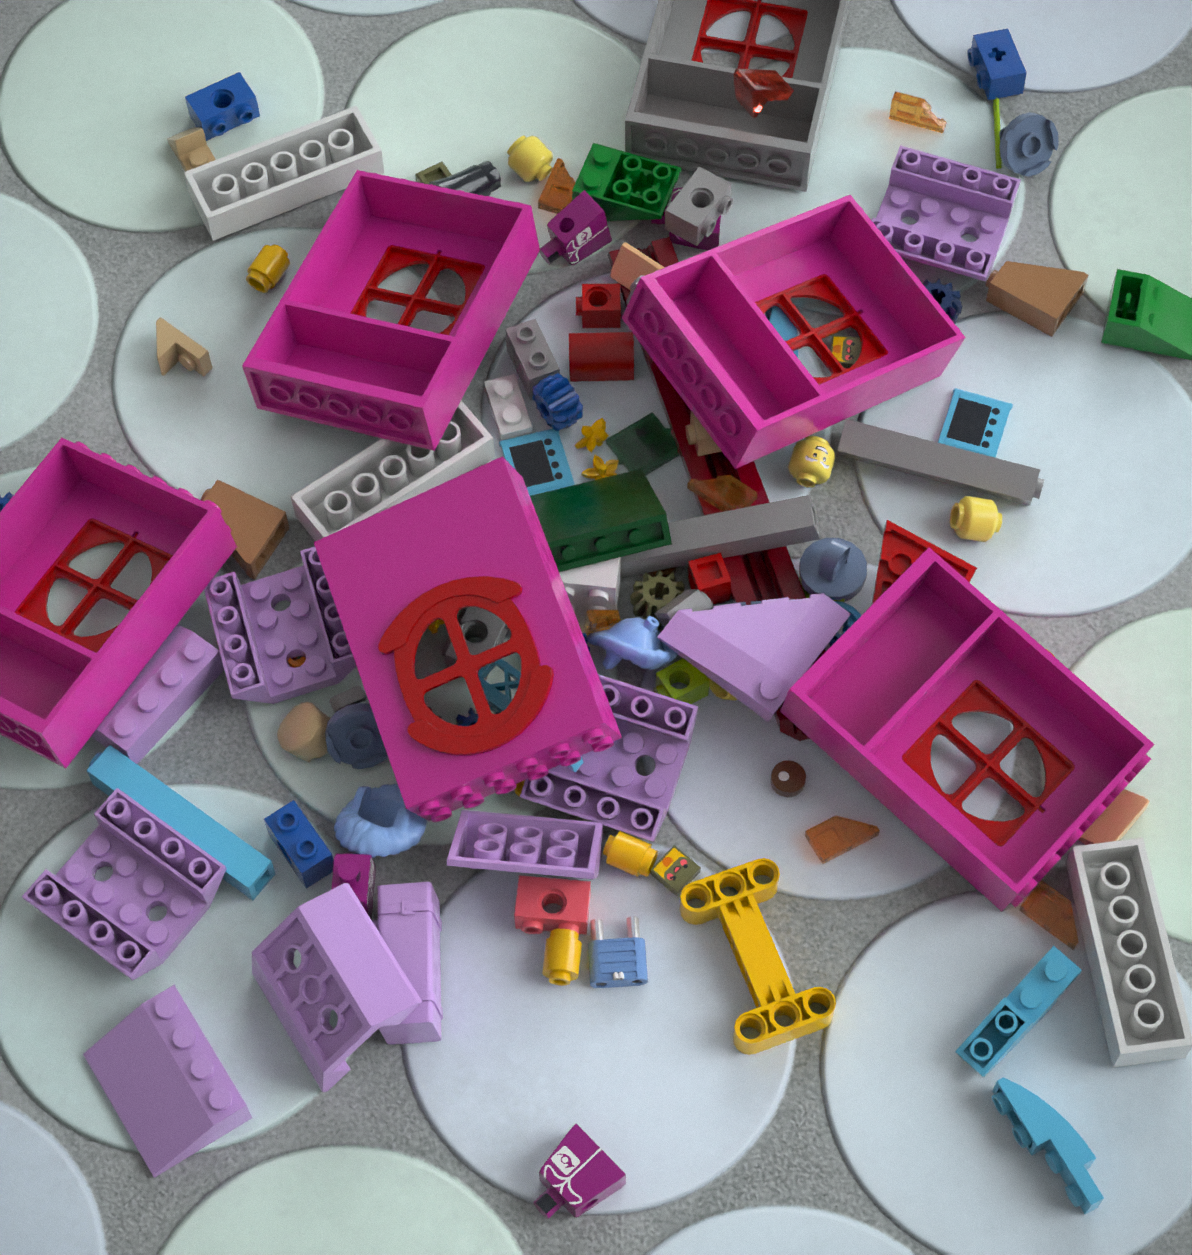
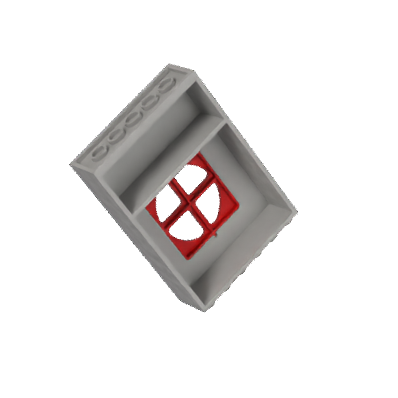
M658 0L625 119V152L681 167L683 170L695 172L698 167H701L721 177L807 192L851 0ZM747 11L751 14L746 36L742 42L707 36L706 34L717 20L730 13ZM764 15H771L777 18L787 27L794 42L792 50L755 43L760 21ZM705 48L737 53L740 55L738 67L736 69L703 63L701 51ZM753 57L784 61L790 65L782 76L748 71Z

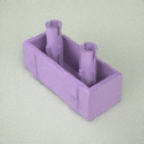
M430 882L380 885L377 887L378 920H372L422 1000V1003L399 1025L381 1026L378 1029L387 1044L391 1045L441 1041L443 1008L441 1007L440 932L442 931V921L440 919V901Z

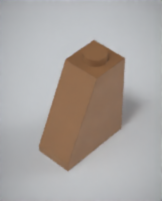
M1006 261L999 271L993 270L986 282V287L989 288L986 301L1052 337L1083 295L1089 275L1081 271Z
M217 479L212 488L207 489L203 493L201 501L210 500L221 509V516L230 527L231 535L237 545L231 555L245 573L255 580L289 530L286 512Z

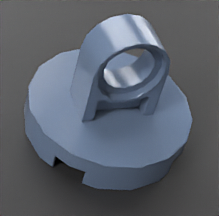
M1029 112L1017 116L1008 126L1002 128L999 133L1001 140L1000 157L1004 165L1012 172L1023 176H1033L1045 170L1051 163L1049 158L1052 155L1053 149L1057 151L1059 145L1058 131L1055 124L1043 115Z
M824 538L815 541L805 549L800 559L799 575L802 579V586L810 595L824 593L832 600H850L864 586L867 577V561L862 551L852 542L841 538Z
M359 702L348 705L337 711L328 721L325 730L327 750L337 763L341 764L342 761L346 764H352L353 769H364L373 767L388 757L370 704Z

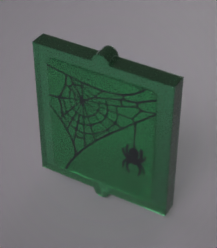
M653 412L606 439V444L618 458L619 465H624L628 472L642 469L645 476L680 455L675 440L671 435V429L665 428Z

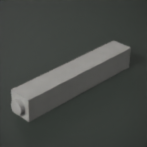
M849 419L845 421L837 449L839 456L1026 505H1031L1032 498H1040L1044 479L1038 478L1040 469Z
M806 495L669 522L672 545L621 557L620 574L622 577L658 571L659 569L664 570L688 565V561L720 552L722 557L726 558L820 540L815 505L811 496Z

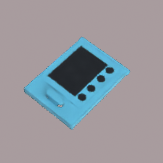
M954 388L953 397L938 443L996 458L1013 404Z
M552 428L499 441L504 458L523 477L530 496L575 485L559 431Z

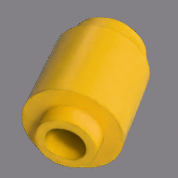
M264 245L248 268L246 281L254 289L263 293L273 289L290 265L288 253L278 245Z
M619 831L616 837L613 835L609 836L603 849V855L607 856L606 864L636 877L639 875L648 877L650 870L656 862L658 851L651 848L652 844Z
M554 929L551 930L550 937L546 939L542 974L549 978V982L552 984L569 985L572 980H576L579 976L582 943L579 941V934L576 931Z

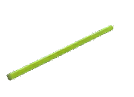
M999 98L993 99L996 169H1001Z

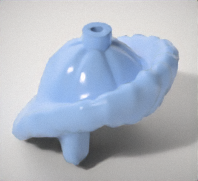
M652 616L646 619L639 617L626 618L610 629L593 632L587 637L590 644L600 646L606 650V657L603 661L605 669L614 668L624 659L630 660L632 664L640 668L653 670L665 666L678 655L657 639L661 631L657 629L659 626L658 620Z
M386 784L372 789L368 786H362L357 789L354 798L338 814L334 825V832L341 846L351 852L371 855L372 858L376 856L387 857L390 854L396 855L409 850L412 846H416L424 834L427 820L406 809L398 784Z

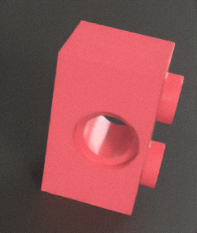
M519 875L514 914L515 928L521 929L528 934H541L543 931L551 932L554 929H570L578 934L587 935L591 881ZM555 903L560 905L562 909L552 914L546 912L544 907Z

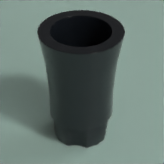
M485 161L448 177L431 181L428 184L490 196L491 192L501 187V177L497 168L490 161Z

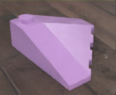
M824 593L812 594L806 599L789 600L786 597L762 600L761 604L741 606L740 603L713 606L711 610L692 612V609H683L677 611L658 635L657 639L765 721L769 722L783 704L789 689L813 665L851 614Z

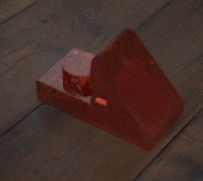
M736 69L733 73L736 99L752 118L758 116L767 101L788 100L794 92L776 70Z

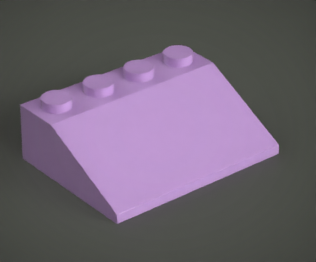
M177 624L91 737L106 748L109 745L113 746L138 764L224 671L220 651L193 631Z
M462 810L448 854L447 866L595 879L598 877L601 862L603 823Z
M175 985L142 1003L83 1054L154 1178L252 1119L247 1105Z

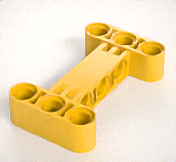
M766 858L756 859L691 882L682 889L680 895L679 910L684 921L689 924L698 925L719 918L756 1006L755 1009L741 1014L736 1019L733 1032L735 1047L741 1053L748 1055L762 1052L824 1029L831 1023L836 1006L835 996L824 987H813L795 994L757 905L771 899L776 894L778 888L779 868L775 862ZM758 875H765L771 879V882L763 885L757 883L754 878ZM724 887H733L738 891V894L726 896L720 890ZM696 898L702 900L705 905L701 908H692L687 902ZM821 1003L827 1008V1012L816 1014L810 1010L809 1005ZM779 1015H787L794 1023L786 1027L780 1026L775 1021V1018ZM751 1027L756 1029L760 1035L755 1039H747L741 1034V1030Z

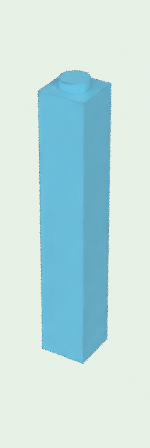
M109 745L103 752L97 753L92 758L86 771L94 786L108 796L116 788L120 789L225 865L227 869L222 879L252 901L276 875L270 859L113 746Z

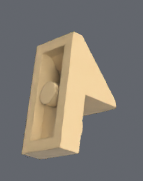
M193 127L167 138L170 147L185 172L216 160L206 143L202 128Z
M160 317L156 321L157 360L163 376L179 361L187 370H195L202 376H205L212 369L208 350Z

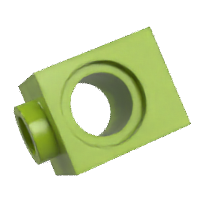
M682 658L656 673V683L653 691L693 704L708 696L709 679L700 670ZM681 682L687 685V687L676 689L671 685Z

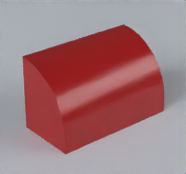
M632 332L569 333L570 382L634 380V334Z

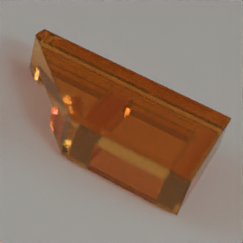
M895 91L891 102L889 119L939 133H944L947 124L943 118L940 119L935 116L931 111L932 107L925 99Z
M557 158L538 200L539 209L556 214L572 201V190L575 185L573 177H570L565 168V163L560 158Z
M732 475L717 476V479L702 481L690 479L687 483V489L722 512L750 507L757 499L756 491Z
M587 610L584 621V631L587 637L593 632L610 629L621 621L619 611Z
M835 815L806 830L805 837L821 863L825 864L879 836L880 830L877 826Z
M1041 880L1020 906L1019 911L1074 950L1079 941L1071 901Z

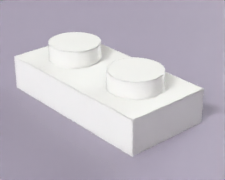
M512 374L484 381V389L501 441L533 433V427L516 375Z

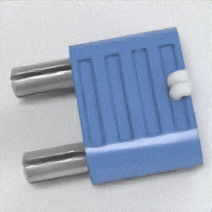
M634 916L635 937L632 934L631 917H628L626 919L628 938L604 939L603 920L598 919L599 940H597L595 919L591 920L592 941L587 944L591 987H628L648 983L645 940L640 938L638 917Z

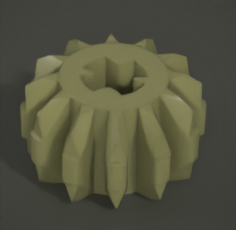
M660 569L656 572V577H652L645 572L643 582L635 581L633 585L634 592L630 595V603L634 606L633 613L635 617L643 616V619L652 616L658 620L654 613L685 591L683 581L675 582L673 572L667 577H662L663 574ZM658 620V622H659L658 629H659V628L662 626V624H661L660 621Z

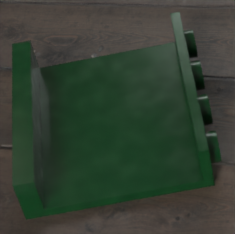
M642 469L530 496L559 572L672 545L667 514Z

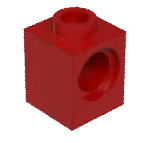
M620 283L582 284V297H576V316H582V328H621Z
M721 552L688 561V583L691 590L698 589L704 592L713 605L730 600L731 579Z

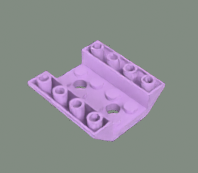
M900 145L891 168L888 188L877 217L872 218V222L901 257L986 281L990 276L1005 234L1021 179ZM912 217L917 223L908 225L903 223L901 219ZM965 234L974 235L977 238V240L974 242H967L963 240L961 236Z
M315 546L300 551L303 566L243 585L240 584L235 572L213 578L204 589L232 699L275 704L338 684L356 667ZM286 600L291 602L290 606L284 611L274 610L275 605L280 601ZM297 656L306 658V661L300 667L293 668L288 664L289 658L293 659Z
M598 674L622 738L613 741L614 745L607 750L601 752H594L592 750L581 755L584 763L576 772L560 764L549 769V773L540 779L532 781L526 779L520 798L592 822H600L604 826L654 842L669 810L691 744L698 706ZM644 756H650L655 761L654 771L647 776L640 775L636 769L637 761Z
M116 788L94 813L99 826L56 875L45 869L24 893L22 898L133 981L163 964L207 912L227 868L120 789ZM104 866L113 868V874L108 880H95V873L98 869ZM156 906L167 908V914L162 920H149L148 915L151 909Z
M343 883L298 906L252 951V974L322 1092L329 1091L351 1070L345 1060L381 1026L399 1025L422 1003V1000L349 883ZM296 950L301 954V963L298 968L293 963ZM332 1010H334L338 1016V1022L335 1028H332L329 1022L331 1015L330 1012Z

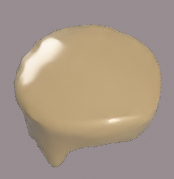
M303 702L294 706L278 728L277 737L281 747L309 763L314 758H321L328 753L325 730L330 717L310 702Z

